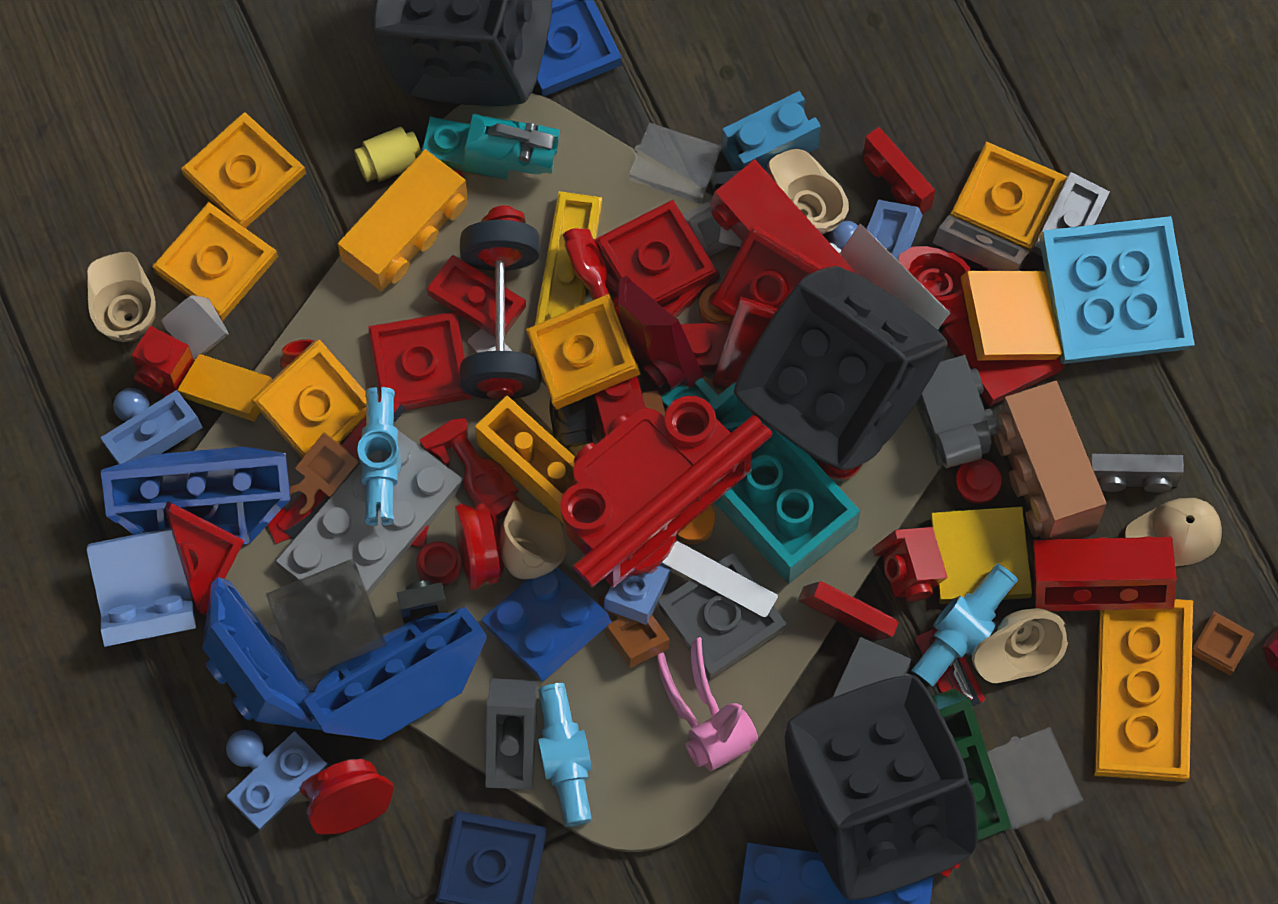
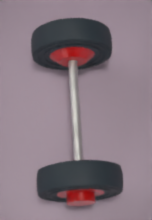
M489 220L469 225L461 232L460 236L461 259L475 268L496 271V351L480 352L464 358L459 369L460 387L465 393L484 399L502 400L506 395L511 399L529 396L540 387L541 370L537 359L533 356L515 351H505L504 271L528 267L539 259V233L528 224L511 220Z

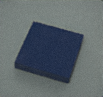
M455 811L436 904H533L547 828Z

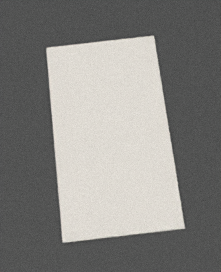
M860 223L839 254L858 275L888 292L938 330L950 312Z

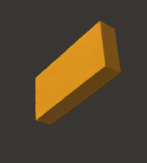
M199 354L177 391L184 399L255 422L260 411L250 400L272 378Z

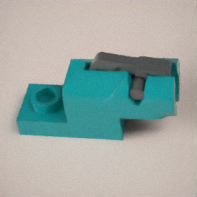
M476 114L472 115L471 124L430 117L422 152L426 149L451 169L504 180L508 179L509 170L538 175L543 173L552 174L554 156L557 155L560 129Z

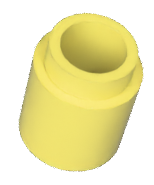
M401 126L363 141V146L354 150L357 163L366 182L375 179L381 182L401 174L422 153L414 132L405 133Z

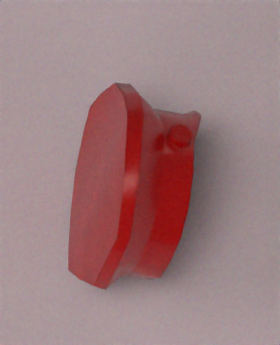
M928 246L911 247L899 254L898 261L950 312L941 326L968 318L960 277L971 270L963 259L959 258L954 252H946Z
M462 503L455 505L457 545L469 590H478L486 582H489V584L499 582L498 579L503 574L504 562L499 551L501 529L495 514L490 508L485 507V504L475 505V508Z
M354 759L334 764L310 776L302 782L299 790L302 796L309 800L310 804L307 809V815L316 834H340L365 825L384 814L390 804L394 784L386 777L379 775L376 766L371 762L363 759Z

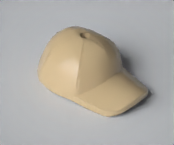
M800 149L788 150L776 155L768 162L767 169L771 178L821 234L832 231L845 219L849 211V203L842 187L808 152Z
M120 252L95 260L87 270L88 308L95 327L100 333L115 341L131 342L143 337L155 319L156 301L153 288L137 257L131 252ZM132 316L130 321L126 320L127 317Z
M1178 498L1165 502L1129 523L1125 530V538L1147 536L1172 537L1175 566H1183L1201 562L1215 553L1221 542L1222 526L1217 512L1208 502L1197 498ZM1191 518L1193 523H1188L1186 519Z
M517 500L513 501L501 526L499 536L501 558L507 570L514 577L519 579H536L546 575L555 569L566 555L560 520L554 516L531 510Z
M1039 608L1011 613L1002 620L997 632L984 639L975 647L972 653L973 665L977 672L986 681L991 683H1001L1043 673L1057 665L1065 655L1068 645L1064 627L1065 623L1057 614Z

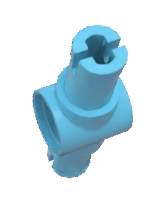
M377 387L365 391L366 426L362 428L357 450L361 464V483L366 486V515L364 522L368 525L378 526V512L381 511L382 525L385 526L394 523L393 486L398 483V473L401 470L402 462L398 447V429L394 427L395 391L391 388L381 387V402H379ZM377 450H386L391 453V456L381 463H375L368 459L371 453Z
M996 563L972 594L967 592L964 597L961 595L955 597L942 611L933 625L937 629L933 635L936 640L913 667L911 672L923 683L933 687L957 657L962 658L965 653L971 656L975 647L991 635L995 628V624L992 622L996 616L994 611L1018 581V578L1008 569Z
M555 683L542 686L538 689L545 729L541 731L542 738L538 739L545 778L546 780L551 779L552 786L557 787L565 826L573 827L592 822L585 781L589 779L588 771H592L585 731H579L578 724L572 721L565 684Z

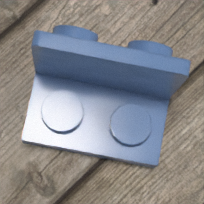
M171 528L88 544L87 554L101 613V634L104 647L196 628L195 608Z

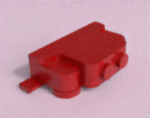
M683 396L676 399L667 408L665 417L655 409L643 408L631 416L625 414L618 418L609 428L606 437L596 445L594 443L587 444L577 453L573 461L575 463L573 468L574 485L566 490L561 499L560 511L564 531L568 538L585 554L582 559L573 565V569L592 588L603 578L614 588L750 473L752 453L772 437L771 430L757 416L752 415L730 433L716 419L713 407L706 400L697 396Z

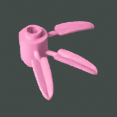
M702 638L694 639L691 644V665L696 688L701 701L708 705L712 715L711 719L699 724L690 708L686 706L671 677L664 652L658 654L659 674L667 696L681 719H686L692 728L689 730L690 741L686 742L685 745L694 764L697 767L704 765L709 771H713L750 751L751 744L758 741L755 726L740 704L730 703L720 710L718 709L706 677Z

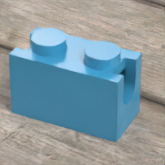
M800 91L722 129L721 151L733 171L742 170L755 159L769 173L767 164L776 155L793 149H800L810 153L819 148L821 125L816 117L808 121L804 111L805 99ZM741 150H743L744 153H742V154L739 155L738 152L741 151Z

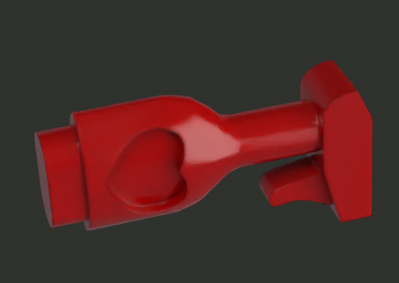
M573 228L563 234L564 246L572 268L579 280L589 290L592 300L609 294L606 287V265L590 229ZM617 296L613 299V302L617 310L618 316L620 318Z
M465 418L452 419L419 440L420 447L431 455L438 457L447 467L450 465V459L446 450L451 447L465 466L463 484L468 495L475 505L485 504V507L490 508L497 520L507 515L514 500L520 502L516 496L519 490L505 469L494 460L480 457L468 440V425Z

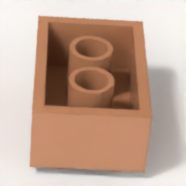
M1057 380L1005 397L1001 414L998 415L997 435H994V441L999 454L1002 457L1008 456L1013 469L1009 472L1010 481L1017 497L1024 496L1029 509L1026 512V521L1034 538L1040 536L1041 540L1055 538L1079 539L1096 533L1107 503Z

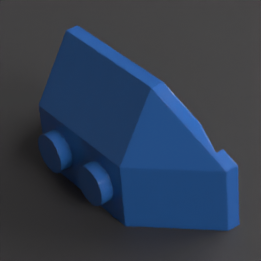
M249 447L153 454L101 470L106 517L115 523H119L133 535L170 528L164 508L168 501L245 540L243 544H250L291 499L286 453Z
M220 577L215 579L211 583L202 649L210 658L205 663L208 670L219 683L224 684L227 681L237 695L232 699L235 707L248 721L254 718L255 721L266 724L323 731L304 702V699L310 693H313L233 583Z
M466 607L455 609L452 613H436L415 618L333 665L318 683L315 691L310 693L304 699V702L323 732L382 740L461 694L487 636Z

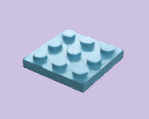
M1171 216L1043 230L1039 234L1044 269L1063 352L1060 356L1061 364L1187 350L1195 345Z

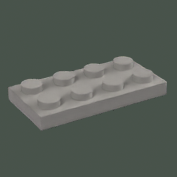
M399 430L398 447L402 465L398 473V483L393 486L394 523L383 526L381 511L378 512V526L368 525L364 522L366 515V486L361 483V464H359L276 560L278 568L347 621L408 551L411 544L424 528L431 524L464 485L463 478ZM377 450L371 453L368 459L375 463H381L386 461L391 456V453L386 450Z

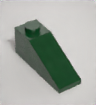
M954 688L932 696L961 753L968 780L973 788L977 808L978 840L1011 828L1012 826L970 698Z

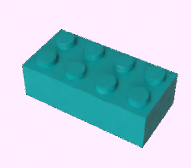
M736 382L709 403L715 411L716 419L730 433L754 415L735 396L734 388ZM761 420L771 430L772 437L752 453L750 473L714 503L789 585L858 528L860 509L807 452Z

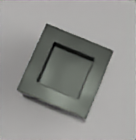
M418 581L406 586L405 591L396 592L403 623L436 613H448L442 582L432 584L431 581Z

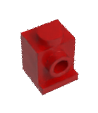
M150 325L132 353L138 370L133 379L134 382L163 397L173 393L179 388L194 363L189 345Z
M933 527L894 530L872 547L874 556L883 557L885 575L890 581L894 598L906 597L908 602L926 599L933 594V588L948 578Z

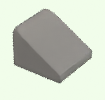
M711 201L683 214L708 257L731 246L719 241L721 226L712 216L711 210L713 208L709 205Z
M194 295L188 297L161 320L166 330L174 338L189 345L194 360H196L199 354H206L229 335L211 301L205 297Z

